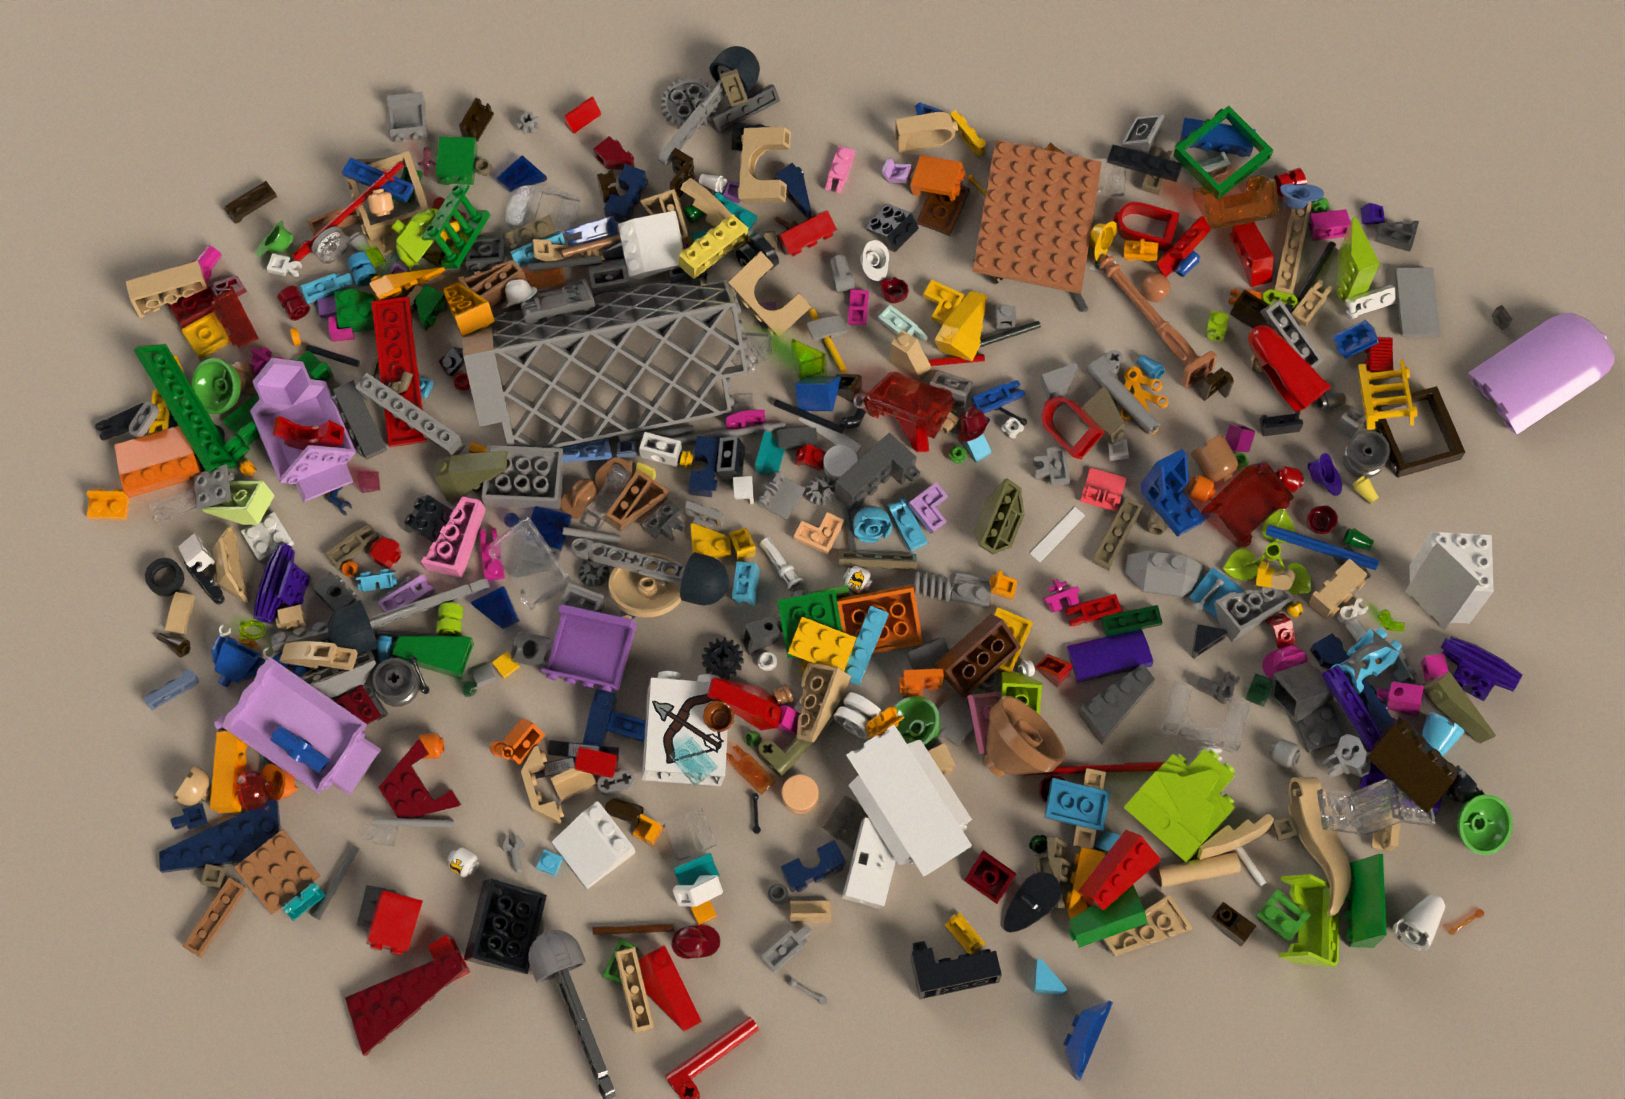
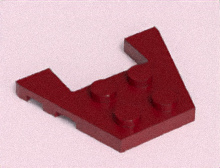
M421 739L415 742L378 787L397 818L409 819L461 805L452 789L434 800L412 765L430 754Z

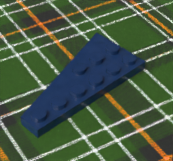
M274 799L267 801L160 851V872L166 873L203 868L206 864L218 866L242 862L281 831L279 801Z

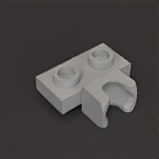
M1063 447L1046 448V456L1034 457L1033 466L1042 467V469L1036 470L1035 479H1048L1050 477L1051 486L1070 484L1066 450Z
M687 501L685 513L694 517V524L704 526L710 530H713L715 525L722 527L724 516L720 510L706 508L703 504L696 501Z

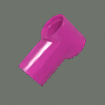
M207 246L197 260L203 270L206 282L211 276L212 268L222 256L212 246Z

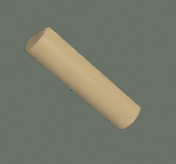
M1232 852L1201 860L1197 859L1157 867L1156 870L1160 886L1164 888L1239 873L1240 861L1237 853Z
M635 947L614 952L633 1032L638 1033L655 1028Z

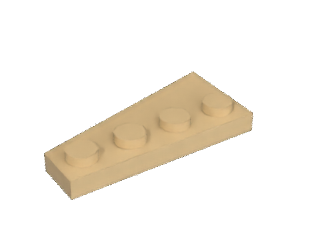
M1168 895L1145 910L1147 924L1102 940L1112 955L1117 956L1190 931L1193 927L1172 897Z

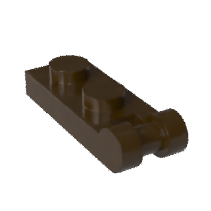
M264 181L227 204L224 210L227 214L231 215V220L236 224L241 222L248 214L276 198L277 195L268 182Z

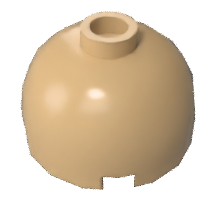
M194 765L173 797V800L186 806L196 805L200 800L205 801L211 792L208 790L210 780L206 772Z

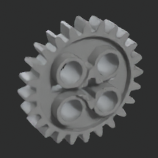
M685 77L683 82L679 78L678 84L672 82V87L667 86V92L663 91V97H661L662 104H660L662 115L666 117L667 122H671V126L677 124V129H680L692 114L690 105L694 111L713 88V86L708 87V82L702 84L701 78L697 82L695 77L691 81L688 80V77ZM684 92L687 93L689 103L686 101ZM718 104L702 123L704 126H707V120L712 122L711 116L718 110Z

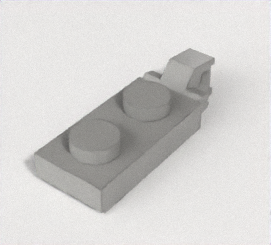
M807 924L799 931L796 928L790 930L765 952L761 959L774 973L777 972L808 942L806 938L812 933V930Z

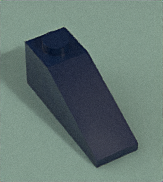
M791 163L775 174V180H781L787 184L786 196L804 217L809 219L811 218V207L804 173L800 167H796Z
M596 689L582 744L604 745L608 732L607 726L617 703L615 693Z

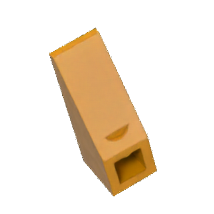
M1082 847L1080 853L1075 854L1074 865H1077L1076 872L1071 874L1070 884H1073L1072 891H1068L1066 903H1070L1069 909H1072L1082 898L1078 890L1105 857V852Z

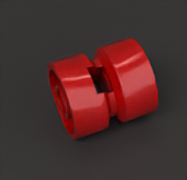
M1301 168L1290 170L1288 174L1283 172L1274 175V187L1279 197H1283L1280 187L1284 184H1307L1305 174Z

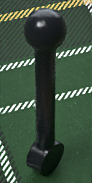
M1002 407L994 409L1016 418L1023 426L1027 424V419L1020 418Z
M412 656L410 662L414 665L421 682L422 693L428 694L430 688L424 682L417 665V658Z
M753 793L751 795L754 803L755 826L753 832L759 834L761 832L758 823L757 800L759 795Z

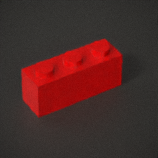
M828 210L779 233L776 237L785 255L791 254L795 256L802 252L801 249L803 247H813L818 244L817 240L821 238L826 240L832 237V232L836 231L837 228Z

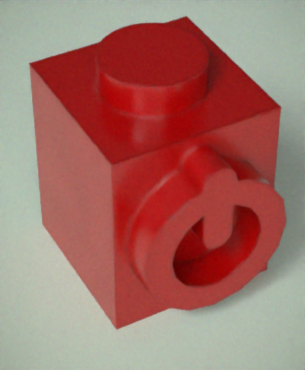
M384 536L376 540L369 551L373 562L385 569L391 568L401 558L400 544L392 538L388 540Z

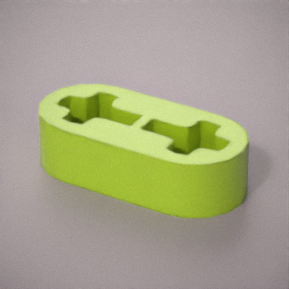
M1267 290L1262 297V301L1269 305L1277 300H1281L1285 305L1287 300H1289L1290 304L1293 305L1292 312L1298 303L1295 295L1277 290Z

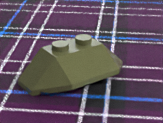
M1008 478L1004 479L988 496L974 529L978 545L991 554H996L1012 547L1025 515L1021 496L1022 488Z

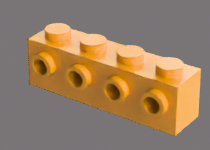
M229 731L216 732L210 809L219 814L241 812V806L244 801L242 794L245 784L244 771L247 764L246 748L248 745Z

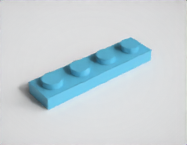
M870 606L844 670L845 673L851 676L849 682L860 685L889 616L888 612Z

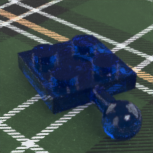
M537 506L534 507L530 521L519 518L515 513H508L504 517V523L507 527L513 528L518 525L528 528L524 541L560 549V551H562L566 535L562 534L563 527L569 528L572 520V515Z

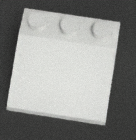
M676 211L635 218L618 224L629 277L640 280L680 267L679 254L684 248Z
M599 801L582 812L552 841V844L587 889L636 853L633 845Z

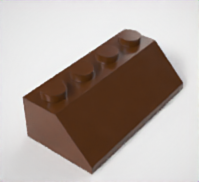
M990 614L934 665L937 669H943V678L963 698H966L1013 656L1021 646L1004 620Z

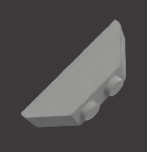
M1146 551L1127 555L1125 575L1142 592L1183 597L1200 584L1203 578L1204 566L1188 556Z
M369 650L365 653L357 654L353 671L318 666V668L310 669L300 678L331 699L354 690L360 685L363 686L376 662L372 651Z

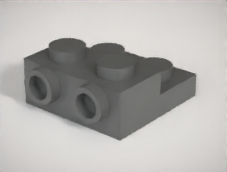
M504 236L477 237L466 255L467 272L473 274L477 271L484 272L492 269V266L504 263Z

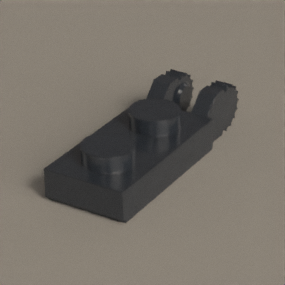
M143 403L108 418V420H102L95 424L97 431L112 427V429L102 432L99 435L100 439L104 441L128 432L130 423Z
M184 561L187 571L211 600L218 605L223 604L225 597L220 587L214 586L215 583L209 575L205 576L202 571L197 572L196 569L200 564L196 562L195 565L189 567Z

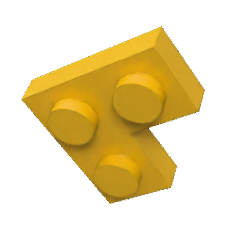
M931 279L923 293L924 298L938 304L931 316V320L943 325L962 302L965 294Z

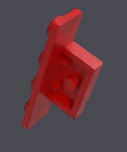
M1200 216L1156 263L1158 270L1165 277L1211 231L1209 224L1203 216Z

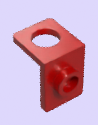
M1281 613L1266 619V622L1273 627L1278 649L1296 644L1293 624L1290 618ZM1283 619L1281 621L1274 622V620Z

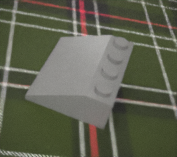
M487 445V452L505 450L508 452L506 470L493 479H487L483 482L482 501L484 506L560 510L563 474L562 448Z

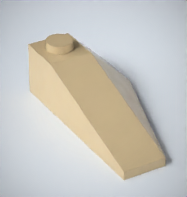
M808 662L801 682L803 697H800L802 708L801 714L798 716L797 739L815 742L845 695L851 678L850 675L837 667Z

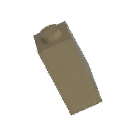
M1103 387L1082 408L1106 431L1102 438L1113 445L1124 437L1125 425L1107 388ZM1079 416V421L1086 425L1088 428H1090V426Z

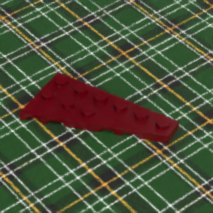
M456 950L345 997L363 1056L368 1055L377 1044L382 1043L395 1029L397 1030L417 1013L426 1002L431 1001L445 986L447 987L466 971L459 951Z

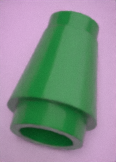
M1349 528L1345 533L1343 542L1347 543V546L1370 550L1374 540L1355 528Z

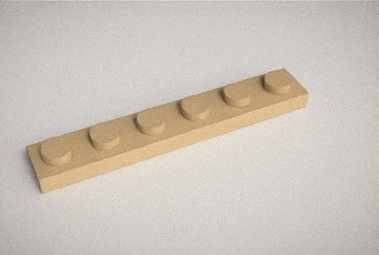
M1309 201L1303 209L1291 208L1274 290L1293 294L1312 201Z

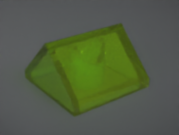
M792 339L791 358L799 380L807 376L825 373L826 353Z

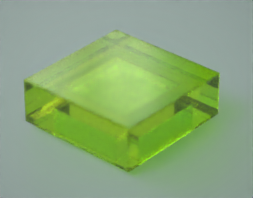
M378 247L369 248L365 251L374 267L382 266L386 263V259Z

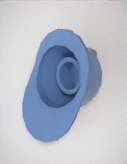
M1284 184L1280 187V191L1283 194L1282 205L1287 208L1303 209L1309 201H1316L1324 196V191L1314 185Z

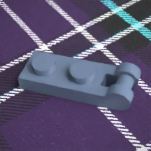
M187 669L183 672L182 677L167 682L159 690L151 691L143 699L148 707L154 710L196 686L199 679L192 670Z

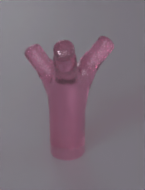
M429 147L423 149V159L418 163V165L424 164L425 177L428 176L429 164L433 166L436 164L431 160V149Z

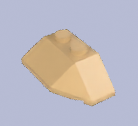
M228 526L212 548V556L215 560V563L212 565L216 567L214 579L215 583L219 584L224 591L247 603L249 600L237 534L232 526Z

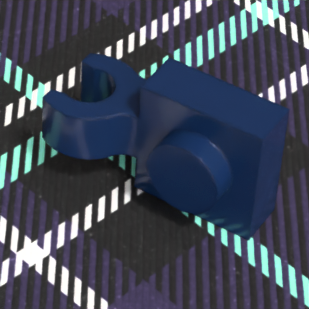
M202 803L182 809L184 815L170 819L174 830L183 828L185 825L190 830L208 824Z

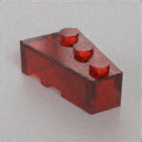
M232 286L212 295L214 301L211 304L215 312L220 311L223 317L220 321L224 329H229L231 335L228 337L233 346L237 344L238 348H241L259 339Z

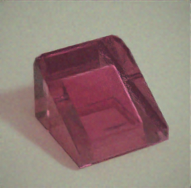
M358 471L359 488L362 493L381 490L379 472Z

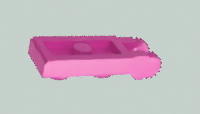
M492 528L491 533L494 542L490 543L486 541L485 530H480L484 575L488 581L505 579L500 541H498L496 528Z

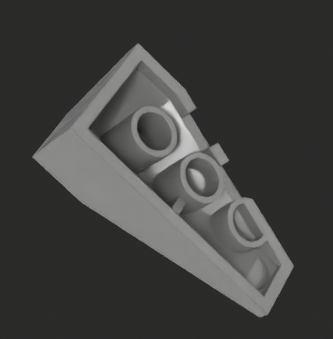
M1268 587L1254 591L1251 589L1245 590V592L1237 594L1236 592L1229 593L1214 603L1219 627L1228 632L1226 636L1233 642L1284 608L1295 598L1288 590Z

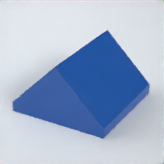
M806 376L795 383L798 408L804 411H833L841 377Z

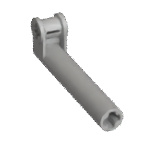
M1111 350L1099 359L1094 360L1087 367V372L1102 387L1107 388L1109 394L1148 434L1154 433L1159 428L1160 423L1115 376L1120 371L1123 355L1119 351Z

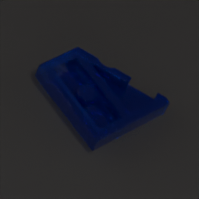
M504 586L471 602V605L501 629H505L520 621Z

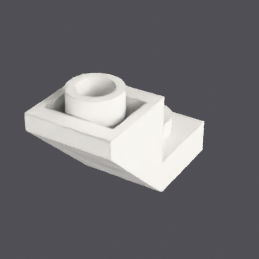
M700 875L694 885H676L672 890L678 906H698L723 893L717 875Z

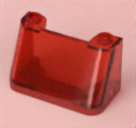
M893 371L889 372L866 394L863 402L869 416L878 418L880 415L884 417L885 413L914 423L917 429L924 428L927 431L926 436L935 439L955 400L948 389H940Z
M1267 462L1251 464L1241 471L1201 511V514L1235 546L1245 548L1252 543L1253 535L1251 533L1274 510L1286 509L1294 496Z

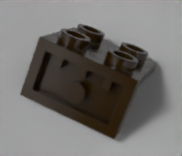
M674 148L671 152L672 168L676 176L670 182V190L675 189L680 198L684 193L680 190L682 184L690 178L695 179L694 162L692 157Z

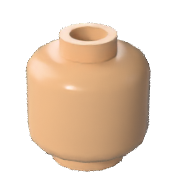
M383 188L373 190V194L368 196L371 213L376 214V216L391 214L390 211L393 210L394 205L390 192H384Z

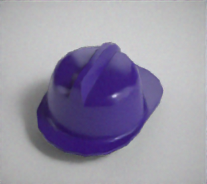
M1327 453L1321 454L1319 459L1308 463L1311 479L1315 484L1325 485L1326 489L1333 496L1341 494V478L1333 465L1331 457Z

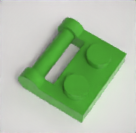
M1277 889L1258 912L1256 918L1289 943L1311 914L1307 910L1303 911L1285 897L1280 889ZM1279 901L1297 915L1299 920L1297 922L1275 906V903Z

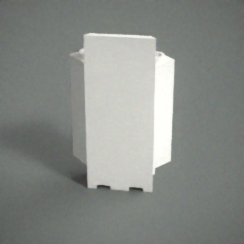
M1430 532L1409 565L1410 584L1405 592L1410 597L1412 596L1429 616L1432 615L1444 630L1449 623L1470 624L1494 592L1492 535Z
M892 725L887 728L888 730L882 736L878 737L876 735L865 742L861 749L851 751L846 755L859 774L849 784V787L898 865L901 866L906 863L911 865L915 863L924 877L972 846L963 832L967 829L966 825L972 818L922 741L917 740L907 744L896 726Z

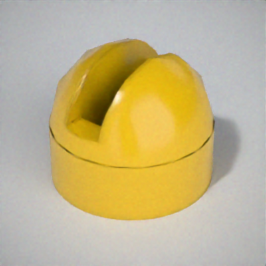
M1294 602L1286 607L1288 614L1293 618H1297L1303 613V607L1300 602Z

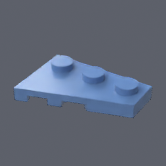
M608 438L557 447L563 449V463L612 459Z

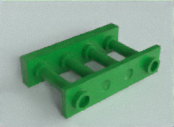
M457 184L451 188L449 195L422 236L423 241L435 240L445 253V257L441 262L445 269L459 268L491 216L488 210H475L465 194L470 188L469 184ZM460 202L470 214L467 222L457 209ZM452 215L462 227L459 235L449 223ZM444 229L454 241L451 248L440 236Z

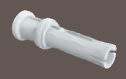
M769 537L763 539L759 545L778 569L779 577L785 580L790 591L797 589L803 583V579L797 576L794 572V567L785 561Z

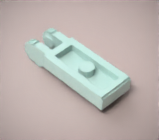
M891 305L878 316V321L897 335L903 330L911 336L915 333L922 341L928 339L926 333L919 329L918 325Z

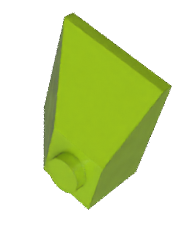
M1002 672L1001 698L1003 696L1015 697L1040 715L1042 683L1023 673Z

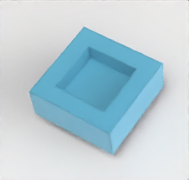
M544 849L536 869L555 877L563 857Z

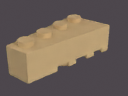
M199 261L188 262L185 265L171 267L164 271L153 272L150 275L125 281L130 300L139 318L146 316L145 313L150 310L153 312L160 310V306L166 303L170 305L176 303L179 297L187 298L207 289Z

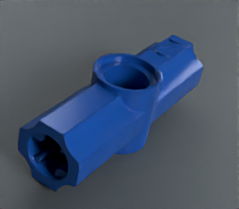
M279 726L274 731L270 739L273 743L287 751L291 758L300 763L303 762L317 773H321L330 760L314 749L313 745L307 740L295 736L282 726Z

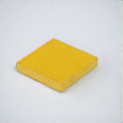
M214 311L181 329L199 360L232 342Z

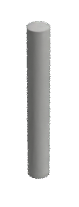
M563 527L562 533L563 535L620 543L621 537Z

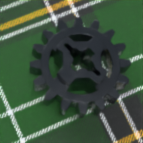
M726 637L723 638L722 642L716 638L715 644L711 641L709 642L710 648L704 647L706 654H702L701 657L705 660L702 662V665L707 667L705 669L707 674L712 672V675H718L721 679L723 676H726L729 680L730 674L737 675L736 669L742 670L740 664L744 663V658H742L743 651H738L740 645L734 646V640H730L728 643ZM723 653H724L725 658H724V661H723V663H722V665H721L720 659L722 658ZM710 662H712V664H715L718 667V669L714 668Z

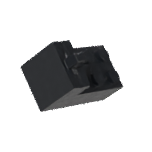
M925 941L913 943L911 964L919 999L999 983L1002 973L997 952L985 949L979 951L977 955L971 956L970 953L959 955V959L943 958L938 960L939 963H935L932 947L927 948Z

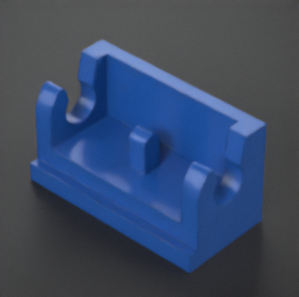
M1366 320L1332 336L1333 341L1338 345L1336 349L1345 359L1379 343L1374 327Z

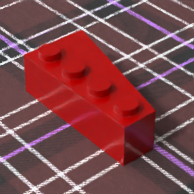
M1125 829L1078 890V893L1088 904L1105 910L1161 859L1141 835Z

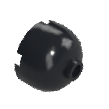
M1457 765L1456 769L1459 773L1448 788L1447 796L1454 803L1458 801L1464 805L1470 799L1485 793L1482 789L1479 790L1476 782Z

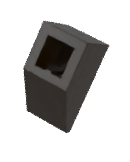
M1225 902L1221 903L1211 917L1224 935L1241 947L1256 928L1254 923Z

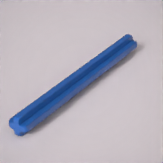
M1269 525L1266 530L1267 536L1344 561L1351 559L1355 564L1372 570H1376L1379 564V560L1273 525Z

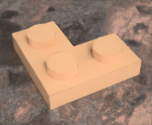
M827 512L819 528L801 521L793 539L828 555L844 524V519Z

